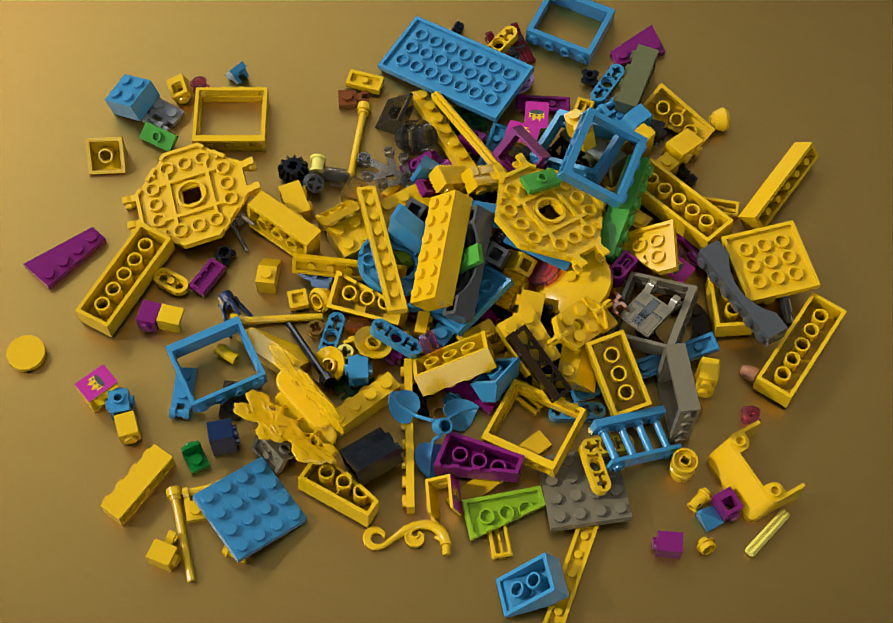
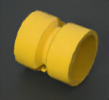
M681 448L673 454L668 468L669 475L673 480L680 483L691 480L699 462L696 453L691 449Z

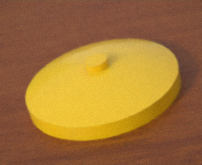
M594 251L581 257L587 261L588 265L583 267L584 272L579 275L574 272L572 263H570L567 271L547 262L541 267L536 280V292L546 294L544 304L553 305V315H558L585 295L600 304L609 297L613 284L612 273L606 260L600 264L595 259Z

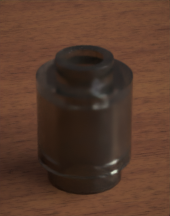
M336 167L324 169L323 180L327 185L345 187L350 182L351 174L348 173L347 169Z

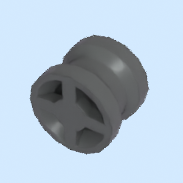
M308 173L304 176L302 184L306 187V190L317 193L323 189L324 180L315 173Z

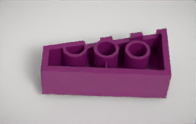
M451 431L446 434L436 458L434 472L435 475L451 474L453 477L518 483L525 466V456Z

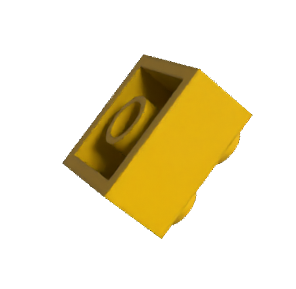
M418 310L414 334L416 339L423 344H428V336L435 325L430 312Z

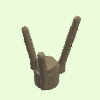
M240 210L230 227L235 232L245 251L248 252L249 249L236 225L242 226L247 222L255 226V223Z

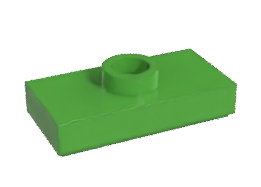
M146 121L139 138L166 151H172L179 136Z
M553 168L521 176L519 180L528 195L558 187L562 183L556 177L557 174Z
M476 243L463 250L459 274L484 263L482 244Z

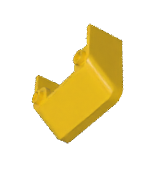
M759 420L732 434L709 455L707 460L708 467L723 489L731 487L743 504L744 508L740 514L748 522H756L799 498L806 487L802 483L786 492L783 486L777 482H771L765 486L762 485L741 455L749 447V438L755 436L761 424Z

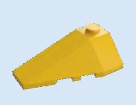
M662 82L642 104L653 115L651 122L677 133H681L688 128L705 142L715 131V128Z

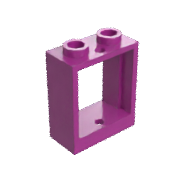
M522 125L512 127L492 152V155L508 172L515 170L512 166L515 160L508 152L519 138L539 158L535 163L536 168L544 169L548 165V159L551 157Z

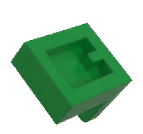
M199 440L195 442L190 441L181 448L182 455L192 476L211 467Z

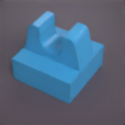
M241 61L226 73L225 76L236 84H240L242 81L239 79V75H242L245 79L249 77L245 69L247 66Z

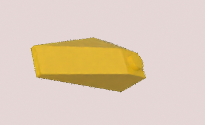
M574 321L575 328L580 330L581 325L579 322ZM563 345L558 366L559 372L572 390L594 394L597 380L584 345L576 351H572ZM556 381V387L566 389L561 382Z
M252 326L245 329L259 360L276 375L284 368H281L275 362L272 353L269 351L268 346L271 343L282 347L295 367L302 369L304 372L311 369V362L299 345ZM238 336L236 340L244 346L240 336Z

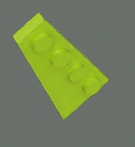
M541 486L470 498L461 502L470 541L542 509L546 505Z

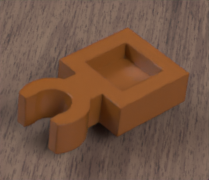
M338 90L339 109L357 108L358 102H369V99H363L369 98L368 91L356 94V90Z
M612 287L607 299L611 300L609 303L613 302V306L609 307L608 310L609 312L613 310L615 316L621 318L619 311L625 309L628 312L629 308L623 302L622 296Z

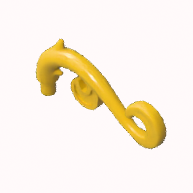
M432 516L431 520H417L404 525L381 544L372 542V537L376 534L381 535L383 539L386 538V533L381 527H368L363 534L364 545L372 551L384 549L403 536L405 543L409 547L419 548L424 544L425 536L421 531H418L417 536H413L412 533L416 530L424 529L432 531L437 535L434 536V539L440 542L443 556L451 555L450 546L452 545L451 536L447 529Z

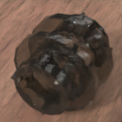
M424 119L405 121L395 134L397 147L408 156H420L429 150L431 151L438 141L437 130Z

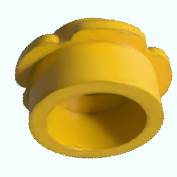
M707 536L701 538L697 545L698 552H701L702 555L711 554L716 549L715 539L708 538Z

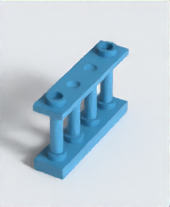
M663 405L600 418L592 422L588 428L590 436L599 435L602 437L611 458L610 462L606 465L607 471L614 470V472H618L628 466L663 458L669 460L672 459L673 454L678 449L682 448L681 443L670 445L660 423L661 418L666 413ZM650 423V425H653L662 448L653 449L644 429V424ZM626 428H636L645 452L636 453ZM609 432H619L628 453L627 456H618Z

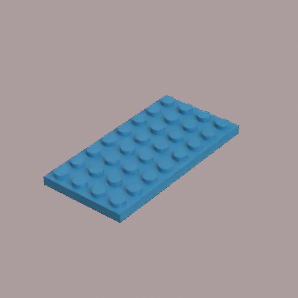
M418 16L413 19L378 64L379 70L430 93L439 91L446 100L494 122L499 120L534 72V66Z

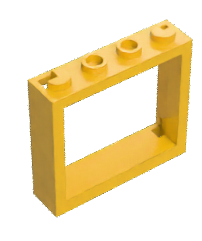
M196 87L192 144L198 142L206 148L216 151H266L269 111L268 87ZM203 102H262L261 135H201Z
M514 379L484 431L481 440L482 442L524 455L525 465L555 478L587 418L586 409L580 407L578 403L573 404L566 401L564 397L551 403L541 388H535L527 381L521 382ZM518 395L576 419L554 461L496 436Z

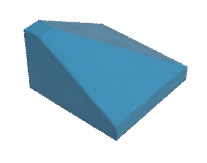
M713 505L697 511L696 517L706 532L724 523Z

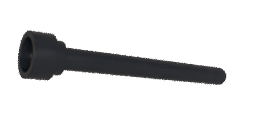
M291 321L286 322V328L320 375L319 382L324 389L332 388L337 382L333 373L324 369Z

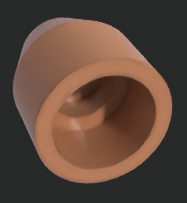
M743 365L740 374L745 380L754 384L761 370L752 365Z

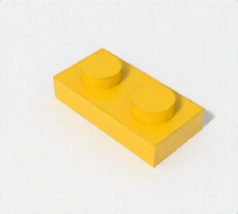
M350 69L345 87L379 95L384 84V77Z

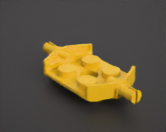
M585 295L551 319L554 337L547 341V345L554 342L549 345L550 348H553L561 343L570 350L576 351L609 327L606 310L613 306V302L609 303L611 300L607 299L600 304ZM574 321L579 322L581 325L580 330L575 328Z

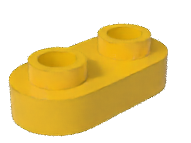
M160 268L155 271L153 277L158 287L175 296H183L189 291V284L185 277L168 268Z

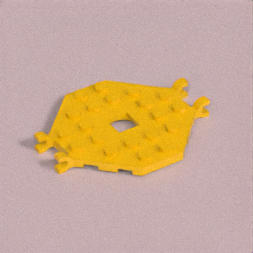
M198 142L163 153L155 169L152 168L145 178L146 182L142 188L138 189L134 195L121 197L127 211L135 208L137 205L140 219L127 222L131 234L141 222L171 237L174 244L185 249L222 238L249 196H256L261 190L263 191L259 181L247 185L244 171L252 172L257 170L253 157L243 161L233 160L226 157L225 154L214 149H208ZM200 187L202 198L197 202L185 204L183 192Z
M522 153L515 156L517 161L512 163L515 170L508 173L504 171L500 163L493 165L492 168L495 171L490 172L489 175L494 180H499L494 222L518 249L571 262L572 268L577 275L583 273V267L588 265L587 261L581 258L582 256L594 251L595 259L599 264L606 260L605 256L610 251L601 244L600 234L604 205L602 201L564 181L558 187L528 195L519 181L520 177L544 169L536 168L535 164L529 163ZM550 204L560 217L553 220L545 218L538 209Z

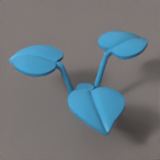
M410 390L392 391L388 398L389 411L397 422L408 424L414 416L415 418L432 423V430L437 435L431 440V443L423 442L419 444L414 452V461L427 478L435 476L434 463L442 446L441 444H434L435 441L442 438V434L450 433L452 429L455 431L466 430L471 425L479 409V406L472 401L460 398L451 399L443 407L446 418L434 419L416 414L420 408V400L417 394Z

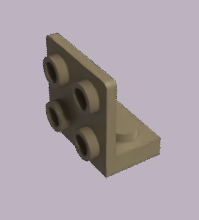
M256 435L250 447L259 458L263 457L275 475L281 474L287 461L295 457L291 450L292 444L289 441L277 443L271 439L267 441L259 440Z

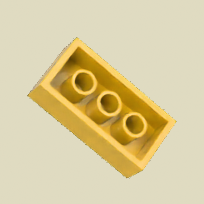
M262 190L247 204L248 218L255 223V226L249 223L248 226L292 256L293 253L317 255L319 253L321 230L317 225L309 223L302 215L296 214L286 204H281L271 194H266Z
M485 330L412 359L414 379L423 397L434 395L439 390L454 387L459 382L469 381L479 374L489 373L497 368L494 350Z
M624 330L592 340L584 345L610 416L637 411L652 404Z

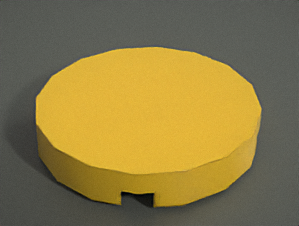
M22 335L15 338L9 344L6 358L10 366L16 371H33L38 369L46 359V348L38 337Z

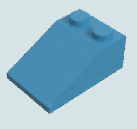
M546 552L496 579L506 618L548 607L569 597L559 558Z

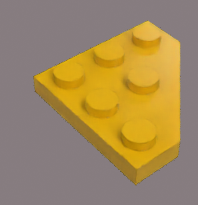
M673 219L629 231V238L627 242H624L623 252L625 250L639 259V263L659 275L679 271L676 223Z

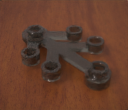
M387 146L383 150L388 165L372 159L371 155L367 152H361L357 157L360 168L366 169L371 166L381 171L376 173L365 171L362 173L365 183L377 180V186L380 190L396 185H402L404 188L415 184V182L410 180L414 172L410 171L409 155L407 153H400L398 155L403 172L397 170L394 160L395 151L392 146ZM387 177H396L395 179L391 180L386 179Z

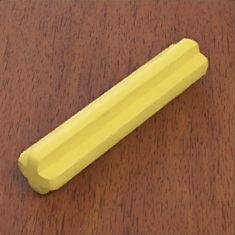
M781 509L746 547V554L754 557L789 519L790 514L785 509Z

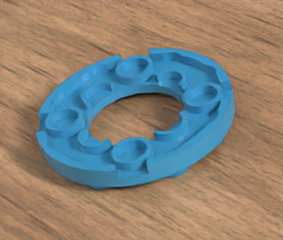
M367 239L359 250L358 270L363 281L371 289L382 294L369 239ZM390 240L392 250L404 251L414 261L415 266L411 274L400 278L404 295L409 296L414 285L419 254Z

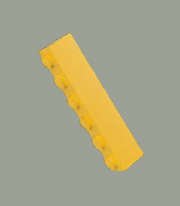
M795 142L738 216L746 230L765 227L770 223L818 159L819 154L812 142Z

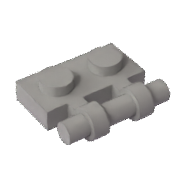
M159 97L141 120L144 124L148 121L170 132V128L167 126L170 125L175 128L185 117V112Z

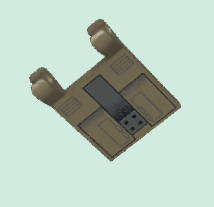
M650 279L644 290L627 306L629 311L624 310L620 314L622 321L647 338L658 329L673 311L682 306L681 297L678 295H674L668 305L653 296L652 294L659 289L658 282L654 279Z

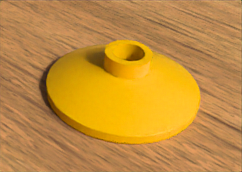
M371 326L360 328L354 336L355 346L360 353L373 359H381L389 355L392 348L371 335Z
M333 346L321 348L315 356L324 369L333 373L338 381L344 372L345 358L343 353ZM311 364L312 375L314 379L318 383H320V375L317 373V371Z

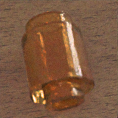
M350 316L349 320L346 319L344 331H347V335L355 336L360 328L371 326L373 321Z

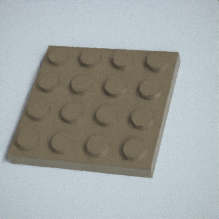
M578 451L567 454L555 478L538 471L551 532L632 521V513L621 471H607L611 480V488L603 496H598L591 490ZM557 454L542 457L554 461ZM603 457L605 466L610 462V457ZM590 463L591 469L599 471L597 464Z

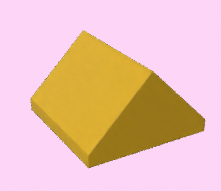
M123 136L85 138L89 174L126 173L127 149Z

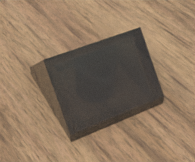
M410 92L388 99L375 128L401 137L414 109L413 93Z

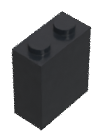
M381 427L339 450L344 465L361 485L369 483L404 462L401 456L403 453L401 446L398 442L394 443L389 432L385 433Z

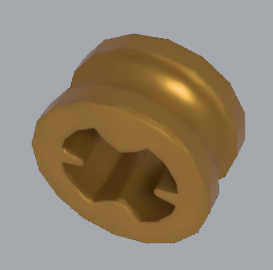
M316 319L310 321L307 325L308 335L312 339H320L324 332L322 321ZM315 326H317L320 331L313 332L312 328L315 329Z

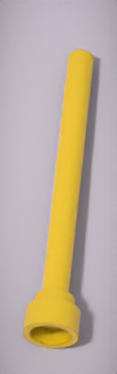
M360 101L357 105L359 119L347 178L353 180L355 177L365 120L368 114L371 113L372 105L367 101Z
M237 313L230 314V319L239 316L242 325L284 323L288 321L303 322L315 319L324 320L323 313L243 317Z
M171 486L166 489L167 499L173 504L187 581L191 583L196 578L180 502L183 496L182 487Z

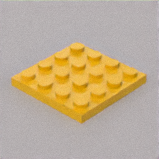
M793 220L721 237V244L729 253V263L740 291L754 303L818 289L821 285Z

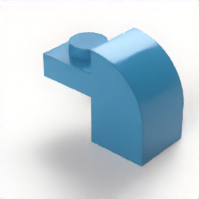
M640 103L627 112L619 123L634 131L642 123L650 126L653 115Z

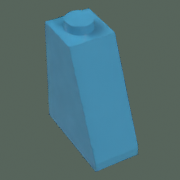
M399 203L390 216L389 239L419 254L426 224Z

